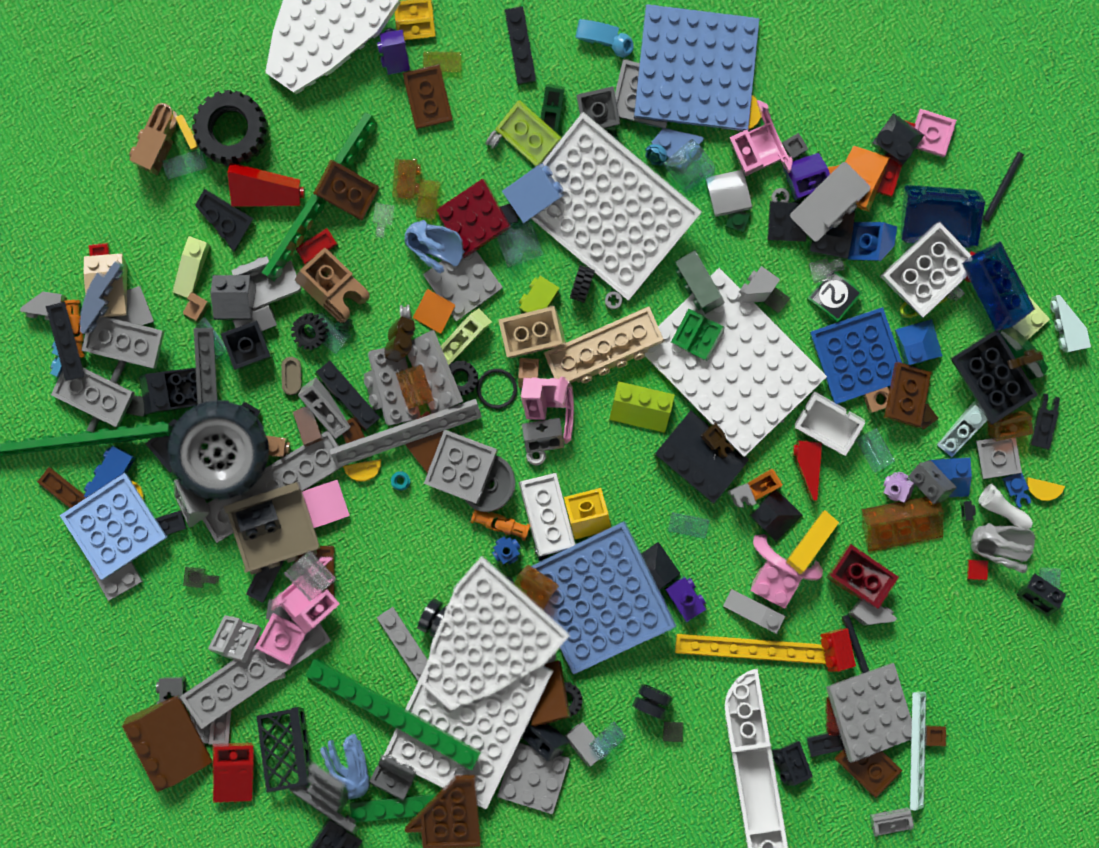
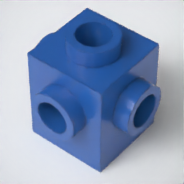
M504 536L495 541L496 546L493 547L495 551L492 553L497 562L502 561L503 564L507 562L510 565L518 560L517 555L520 554L518 550L521 547L516 539L512 540L510 537L506 539ZM504 547H508L510 549L509 554L503 553Z

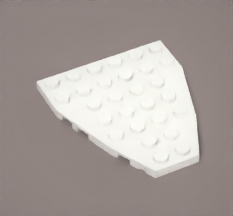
M283 0L272 34L265 73L295 94H298L306 86L316 83V79L323 75L327 76L351 58L350 55L358 48L361 50L365 46L364 43L369 39L377 37L401 2L399 0Z
M481 557L455 586L454 593L433 639L422 685L450 710L458 708L479 698L489 696L518 678L527 675L534 669L541 667L570 634L485 558Z

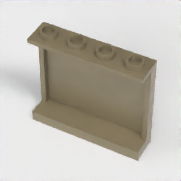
M300 482L223 506L225 513L228 514L246 569L244 570L245 573L250 571L251 575L262 572V567L269 566V569L280 566V561L287 559L289 563L298 560V555L305 553L307 557L316 554V549L321 548ZM272 500L281 529L258 536L256 539L245 541L235 513Z

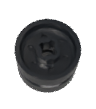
M433 598L423 611L417 629L426 634L430 632V636L434 638L448 605L443 607V602Z
M641 683L638 693L644 698L635 697L632 706L646 714L664 720L668 711L661 705L670 707L674 697Z

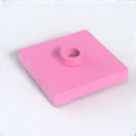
M919 109L915 128L922 132L924 137L916 149L945 157L957 120Z
M273 613L255 648L290 666L306 634L298 625Z

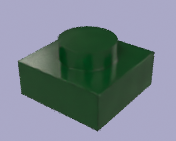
M742 211L730 213L725 227L744 233L750 214Z

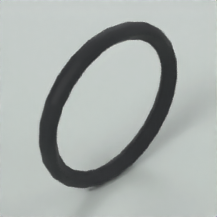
M491 369L480 377L477 384V394L481 402L487 407L501 409L510 405L515 399L517 384L509 372L503 369ZM502 373L510 378L513 384V393L506 403L493 405L483 398L481 384L489 374Z

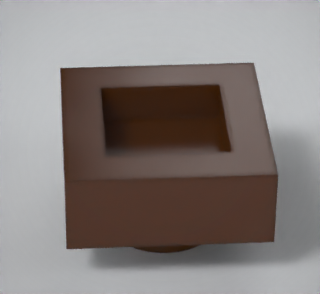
M926 725L925 745L946 746V726Z

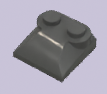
M613 86L577 94L580 115L584 112L603 129L620 125Z

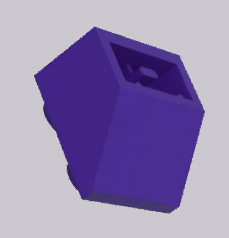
M819 153L793 161L790 173L783 166L795 201L808 197L830 175L828 167Z

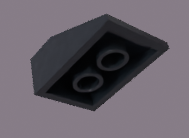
M855 210L850 214L846 213L842 217L843 221L836 228L832 227L819 241H813L810 238L807 254L846 261L849 256Z

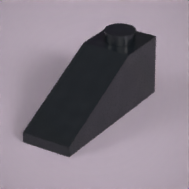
M531 718L521 736L547 762L562 755L569 743L565 736L548 724L532 726Z

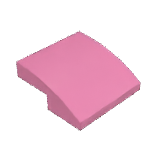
M338 480L302 491L314 528L350 516Z

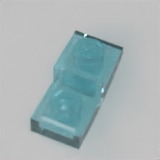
M201 150L162 160L167 179L207 168Z
M612 722L589 746L599 759L602 760L626 736L622 729L615 722Z

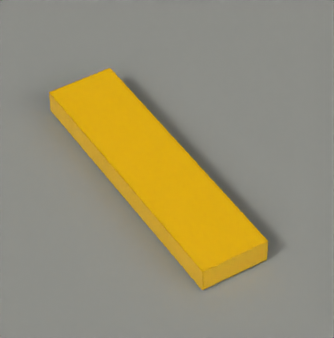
M824 510L786 560V563L799 574H802L839 522Z

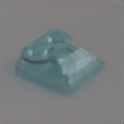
M693 139L663 163L685 193L705 178L711 177L716 169L709 156Z
M531 219L525 223L520 222L511 225L510 229L497 237L508 268L544 255Z

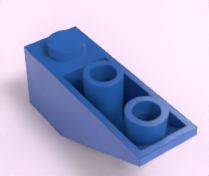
M117 446L108 448L103 455L105 459L102 465L99 464L94 471V479L85 486L84 491L86 493L84 497H89L122 474H127L136 457Z

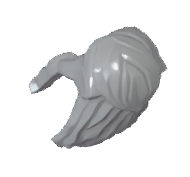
M988 523L986 526H980L975 529L971 537L970 546L972 551L978 553V555L986 557L997 564L1004 565L1008 569H1015L1020 573H1026L1028 570L1027 565L1006 558L1017 559L1021 562L1027 561L1033 553L1036 537L1033 531L1027 528L994 526Z

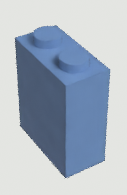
M543 163L502 191L523 223L564 196L563 187L558 181H554L551 169L547 165L544 166Z

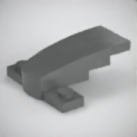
M312 763L308 769L312 773L308 778V781L311 783L310 787L302 786L289 790L355 835L359 830L355 825L357 821L348 815L346 818L340 815L349 797L347 786Z

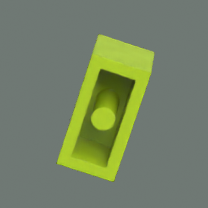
M539 276L538 279L534 278L529 285V288H531L528 295L524 294L519 301L521 305L519 309L524 313L548 308L560 288L542 276Z

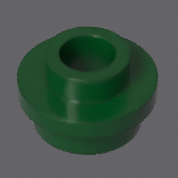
M348 319L346 322L337 321L335 327H338V331L350 332V329L354 328L353 320Z

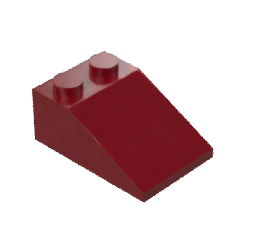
M850 544L845 548L826 578L841 589L879 609L899 576Z

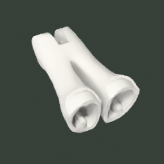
M994 485L986 486L978 500L984 508L1005 516L1016 527L1027 529L1032 527V520L1025 512L1011 505Z

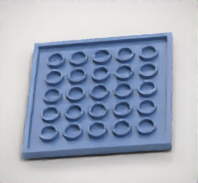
M646 4L634 118L740 131L748 130L759 18Z
M625 521L523 570L540 608L570 634L560 648L573 674L676 627Z

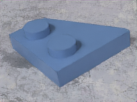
M663 128L651 144H659L664 147L667 157L677 166L681 167L704 138Z

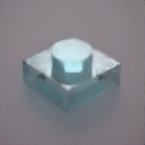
M1040 567L1039 576L1056 588H1060L1061 569Z

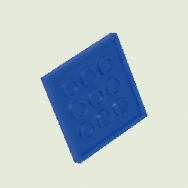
M883 307L810 332L823 373L827 376L825 379L833 402L836 404L890 386L894 364L896 362L902 363Z

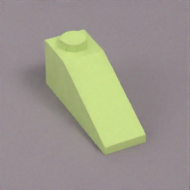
M188 237L182 253L173 293L188 298L189 294L194 292L211 246L207 242Z
M480 309L471 313L441 345L448 365L492 323Z

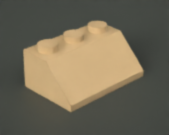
M555 306L499 319L508 358L566 345L563 328Z

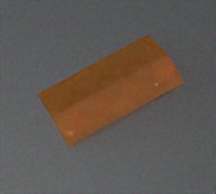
M928 497L861 509L862 525L868 552L943 537L942 506L940 502L933 504Z

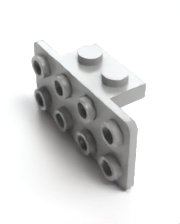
M843 162L790 214V217L813 241H819L832 227L836 228L843 221L842 217L846 213L850 214L857 207L856 203L870 191V185L848 163Z
M267 256L231 270L233 275H250L255 282L256 292L253 310L301 291V286L295 281L297 275L291 260L286 263L281 276L275 282L262 273L270 261Z
M385 348L369 351L368 357L372 371L364 374V384L368 389L369 403L373 410L382 409L387 425L419 418L420 411L406 358L404 357L399 362H395L385 358Z

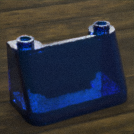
M906 185L903 194L901 240H904L906 243H915L931 227L940 222L963 247L978 246L985 208V200L982 194L971 189Z

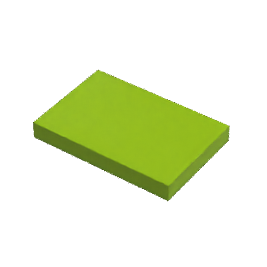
M520 100L516 102L495 129L536 167L542 164L562 139Z

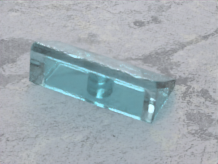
M320 313L318 319L323 317L325 319L322 321L323 324L327 322L328 325L325 329H329V332L326 333L328 338L325 339L326 341L323 344L337 354L351 336L347 332L338 331L335 323L325 314ZM310 325L307 331L315 337L316 332Z
M203 318L195 328H209L212 326L206 318ZM214 330L215 358H219L227 350L224 342Z
M877 428L856 439L874 472L895 462Z
M671 512L668 531L706 538L710 520Z

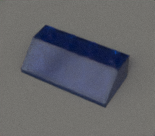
M1001 241L972 255L961 263L996 331L1013 327L1035 310Z

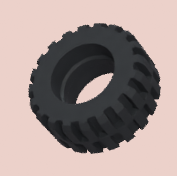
M225 90L224 93L218 91L214 93L215 96L211 98L209 96L204 99L206 102L203 105L199 104L197 107L199 111L197 114L194 113L193 120L195 123L192 124V130L195 134L193 137L200 150L209 159L225 166H229L230 163L242 165L243 162H251V158L253 156L257 157L260 154L259 150L265 147V138H268V122L262 109L250 96L244 95L239 91ZM238 112L246 118L248 123L245 137L234 145L227 146L219 143L213 134L216 120L224 113Z

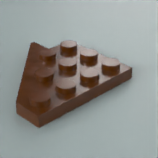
M456 775L405 826V833L421 832L423 848L481 847L475 775Z

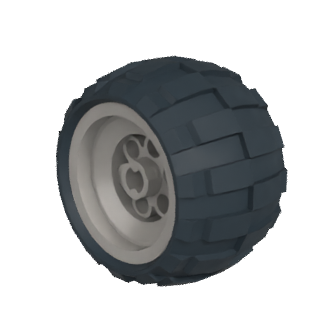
M224 400L204 402L187 411L173 428L168 443L169 464L173 473L179 479L180 484L187 490L196 493L199 497L219 500L231 499L250 490L261 478L268 461V438L259 419L242 405ZM218 434L220 436V439L218 441H214L212 439V435ZM226 439H232L233 445H226ZM202 443H207L209 448L203 450L201 447ZM215 447L222 448L221 456L214 454ZM228 453H234L236 458L230 460ZM204 457H210L211 463H207ZM222 461L225 466L218 467L217 462Z

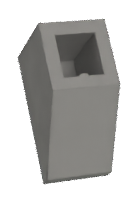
M762 266L757 272L753 270L747 279L750 283L748 285L745 283L738 292L741 296L737 301L739 303L765 301L780 279Z
M41 292L22 306L20 312L26 313V317L37 318L38 315L45 316V320H49L45 306L66 301V296Z
M861 599L857 601L848 613L863 626L894 622L897 619L893 616L894 612L888 607L884 606L883 608L880 606L879 609H876Z

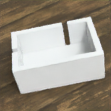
M814 391L805 406L806 410L803 409L797 419L795 428L846 456L863 428L865 420L850 411L846 414L845 408Z

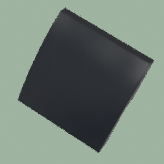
M328 818L309 848H358L362 840Z

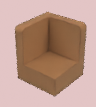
M191 292L187 298L189 302L183 314L199 323L211 303Z

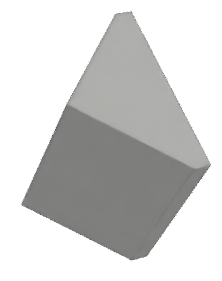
M179 479L174 480V496L190 528L211 512L204 498L199 497L191 490H187L180 484Z

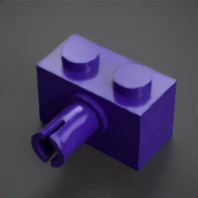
M389 28L384 33H380L381 42H377L379 54L383 53L384 55L381 56L382 67L387 68L388 75L411 71L403 30L396 31L393 28Z
M683 576L666 587L665 590L685 621L688 622L705 611L704 605L707 603L701 594L697 596L693 590L696 586L691 578L686 579Z

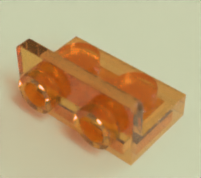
M395 159L393 198L416 199V194L420 192V183H417V175H421V164H418L417 159Z
M526 565L514 582V585L542 610L545 609L552 595L559 587L557 583L530 565Z

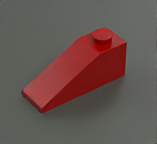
M797 441V444L793 445L792 455L795 456L796 464L810 499L817 500L822 443Z

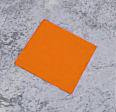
M427 289L413 318L441 334L455 304Z

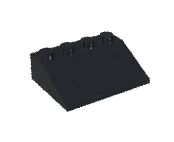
M998 329L950 358L991 425L1038 396L1021 366L1009 369L1007 361L1015 359Z
M690 410L654 455L714 504L749 459L746 456L743 457L735 448L732 452L725 448V453L728 456L724 459L719 456L717 448L712 451L700 437L710 426Z

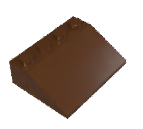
M179 695L126 717L122 724V728L156 792L179 783L213 762Z

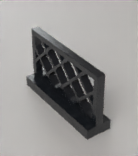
M294 707L289 710L256 716L266 793L310 786L311 783L308 781V778L312 773L308 769L312 764L304 708ZM290 714L291 722L285 727L279 721L283 715ZM270 718L274 721L269 731L263 727L262 719ZM277 724L284 729L279 739L272 734ZM287 732L293 736V742L290 746L282 742ZM269 736L277 741L271 750L266 747L265 743ZM279 744L287 749L281 758L274 753ZM289 752H292L296 758L292 766L284 761ZM272 755L279 760L274 769L268 766V760ZM282 763L290 768L284 777L276 772ZM292 771L298 774L299 783L292 784L287 780ZM275 774L282 780L277 787L271 788L270 780Z

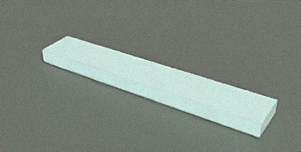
M914 692L912 696L910 810H919L924 807L926 692Z

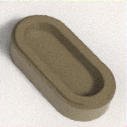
M287 357L281 365L282 389L288 395H296L302 388L301 363L295 357Z

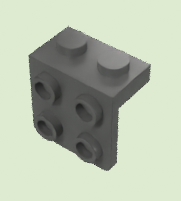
M381 755L369 784L403 801L415 778L416 772L413 771L414 768L412 766L396 762L397 759L391 755Z

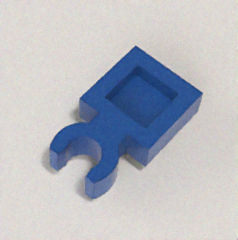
M1022 473L1002 478L1009 496H1016L1015 505L1017 507H1022L1020 503L1021 498H1024L1026 503H1031L1030 497L1024 493L1029 488Z

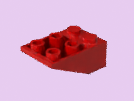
M252 742L213 744V803L252 801Z

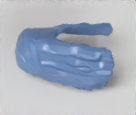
M425 220L411 224L405 232V245L415 252L427 266L432 267L439 274L444 272L443 266L425 254L433 255L445 262H449L453 266H458L463 258L464 245L456 231L443 226L429 225Z
M352 734L343 743L348 768L340 763L334 741H328L329 753L325 746L321 748L320 752L325 759V766L329 774L347 786L349 792L348 799L363 796L369 789V776L361 741L357 739L356 734Z

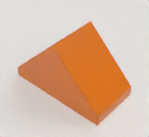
M769 469L746 483L749 485L755 500L783 485L773 469Z

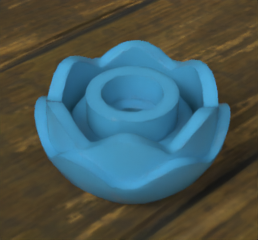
M620 33L615 36L612 49L617 56L626 57L633 50V41L629 35Z
M652 144L645 149V156L647 159H650L653 165L661 166L666 162L667 152L661 145Z

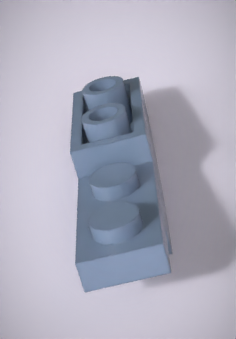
M114 261L105 275L97 273L93 278L81 310V333H92L98 325L96 321L99 316L103 317L107 312L109 301L103 297L104 295L107 297L113 289L111 285L115 279L118 281L124 273L122 269L125 265L119 261Z

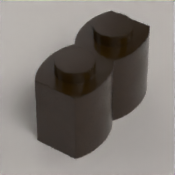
M402 316L390 326L388 330L389 341L384 349L385 358L399 362L410 352L412 346L411 337L415 331V322Z

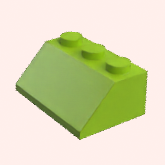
M618 381L609 420L665 433L675 394Z

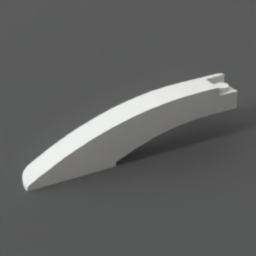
M754 669L736 679L729 689L725 701V714L748 848H788L758 669Z

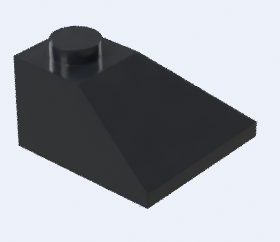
M776 489L748 516L777 542L803 514Z
M659 542L641 553L658 589L664 587L680 574Z

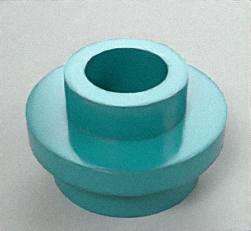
M396 472L391 478V484L396 490H405L410 485V477L405 472ZM400 477L404 479V483L402 485H399L397 483V480Z

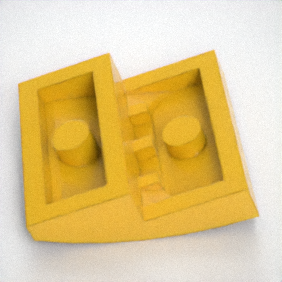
M432 0L400 1V5L394 12L396 31L403 30L405 40L436 37Z

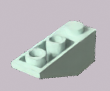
M1060 295L1051 297L1050 307L1056 316L1054 325L1060 334L1058 339L1060 349L1067 353L1090 348L1091 344L1085 325Z
M976 400L966 409L937 444L951 457L988 420Z

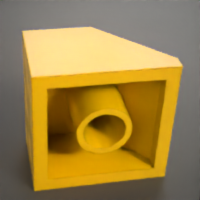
M601 488L564 497L574 539L598 534L611 528Z

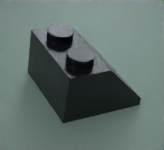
M213 275L210 294L214 320H252L256 284L250 275Z
M257 320L221 333L232 366L236 371L273 358L268 342Z

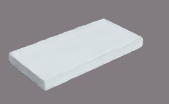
M554 473L519 482L538 557L560 552L574 546L575 541L557 474Z

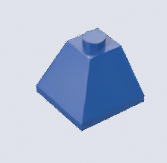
M854 222L848 260L881 261L895 246L897 226L885 222Z
M932 319L895 329L904 364L912 365L942 356Z
M971 458L931 460L957 487L949 497L969 496L972 478Z

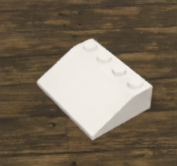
M939 222L931 227L880 277L921 317H924L967 277L979 263Z

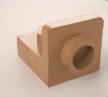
M520 358L518 377L520 388L523 387L524 378H538L539 359Z
M267 436L269 444L268 455L285 457L286 454H289L290 442H288V438Z

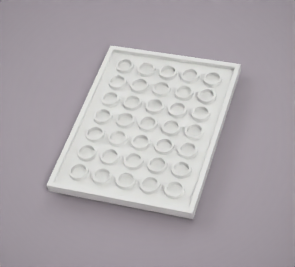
M583 112L543 162L544 166L547 165L551 169L554 181H558L563 187L564 196L531 219L590 269L595 270L597 275L623 297L629 300L702 211Z
M718 268L710 277L725 303L705 314L702 309H697L693 302L696 298L692 293L658 326L665 342L647 349L648 352L645 353V357L712 425L717 423L725 433L728 442L745 457L827 376L754 302L739 303L737 300L741 296L738 293L740 288ZM688 309L700 313L725 327L708 361H704L671 343Z
M425 666L406 709L482 753L474 769L471 771L396 728L384 756L391 755L397 759L396 762L412 766L414 768L413 771L417 775L443 788L456 775H475L478 806L487 809L553 671L541 666L489 696L450 710L422 685L426 671Z

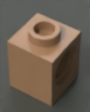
M888 387L863 395L869 413L886 408L889 395ZM878 394L884 397L882 405H879L875 400Z

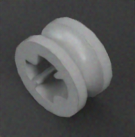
M494 130L488 137L485 145H491V149H495L502 135H497Z
M778 188L773 192L772 201H777L778 197L775 198L776 194L783 193L785 200L781 201L788 202L789 193L786 189Z
M617 292L608 293L605 297L606 306L609 309L620 307L622 303L621 295ZM612 295H615L616 299L619 300V303H615V306H612L611 302L608 301V298H612Z
M400 305V317L403 316L411 320L410 305L406 307Z

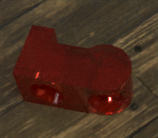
M827 697L825 701L826 730L831 736H838L840 731L830 699Z

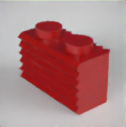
M848 628L836 629L820 635L821 645L826 656L825 664L829 672L842 671L856 666Z

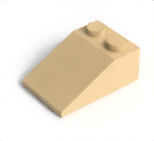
M123 254L84 257L85 295L97 273L105 275L114 261H119L125 265L122 269L124 273L118 281L115 279L111 285L113 287L112 291L107 297L105 295L103 297L109 301L107 305L109 308L103 317L127 315V263Z

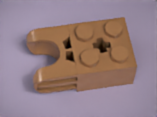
M159 103L154 107L145 128L141 129L138 134L136 147L133 146L129 157H131L130 161L133 164L157 176L174 141L171 137L178 124L175 118L178 115L169 105Z
M326 248L308 262L295 278V281L339 322H346L350 316V310L345 305L343 298H350L358 304H364L370 298L367 289L352 276L353 273Z

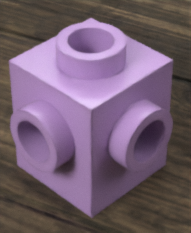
M895 472L885 479L883 486L886 488L883 493L887 494L888 498L894 501L906 502L912 494L915 483L908 478L907 474Z

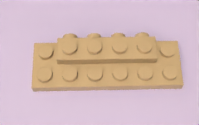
M647 307L569 341L564 346L544 352L554 378L565 377L570 383L575 381L578 383H588L593 379L592 376L597 374L600 376L606 375L615 366L622 368L628 364L627 361L633 358L635 360L644 358L645 353L648 352L647 349L665 341L650 307Z

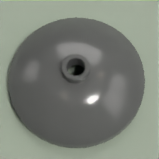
M496 456L478 504L465 500L467 504L482 512H492L502 508L510 500L515 489V475L510 464L503 458ZM492 482L495 483L493 488L490 487Z

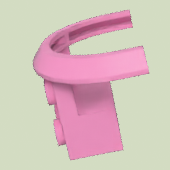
M757 100V106L764 125L750 132L745 130L730 137V143L745 176L780 160L786 171L790 173L793 160L787 155L770 117L768 105Z
M560 377L559 379L524 378L521 400L526 419L545 420L547 407L566 408L563 439L564 443L567 444L572 438L574 422V395L571 383L565 377Z
M755 535L753 545L767 561L754 578L751 592L785 609L802 578L819 580L823 575V569L820 563L815 560L814 566L806 568L802 574H799L786 563L784 558L770 548L767 543V535Z
M331 557L319 559L273 600L271 610L273 611L281 605L305 634L339 605V602L328 590L321 593L310 580L313 575L332 559Z

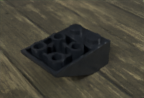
M196 367L149 373L139 377L145 415L185 409L198 405Z

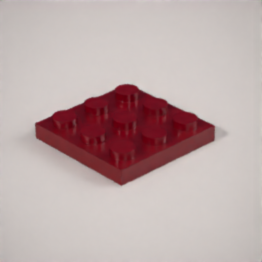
M483 178L436 209L445 227L456 231L460 235L464 245L463 258H466L511 228L490 187Z

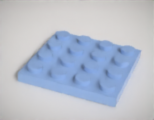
M126 473L60 515L101 580H104L167 538Z

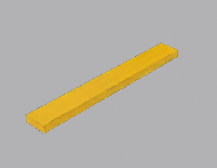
M676 634L675 653L815 664H825L826 657L821 644Z

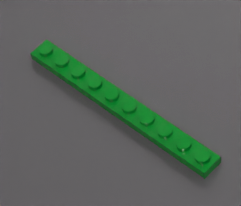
M364 113L334 161L346 168L353 164L355 156L364 147L369 134L375 130L377 122L370 114ZM314 194L311 195L262 271L267 278L275 282L281 276L284 266L292 259L293 252L302 243L304 235L313 226L317 215L323 211L324 204L326 203L325 200Z
M157 422L152 426L147 424L136 425V428L122 426L118 427L117 430L100 429L98 430L99 432L95 433L82 431L78 435L64 433L61 434V437L43 436L42 439L37 440L35 438H25L21 442L7 440L4 444H0V457L171 436L173 428L166 422Z
M317 658L313 659L305 675L471 771L474 769L482 753Z

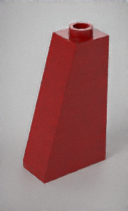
M235 163L229 164L227 174L231 206H300L301 199L305 198V189L301 187L300 179Z

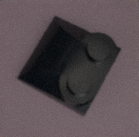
M893 113L871 145L903 166L924 137V134Z

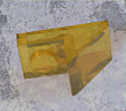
M421 179L416 217L435 220L441 182Z

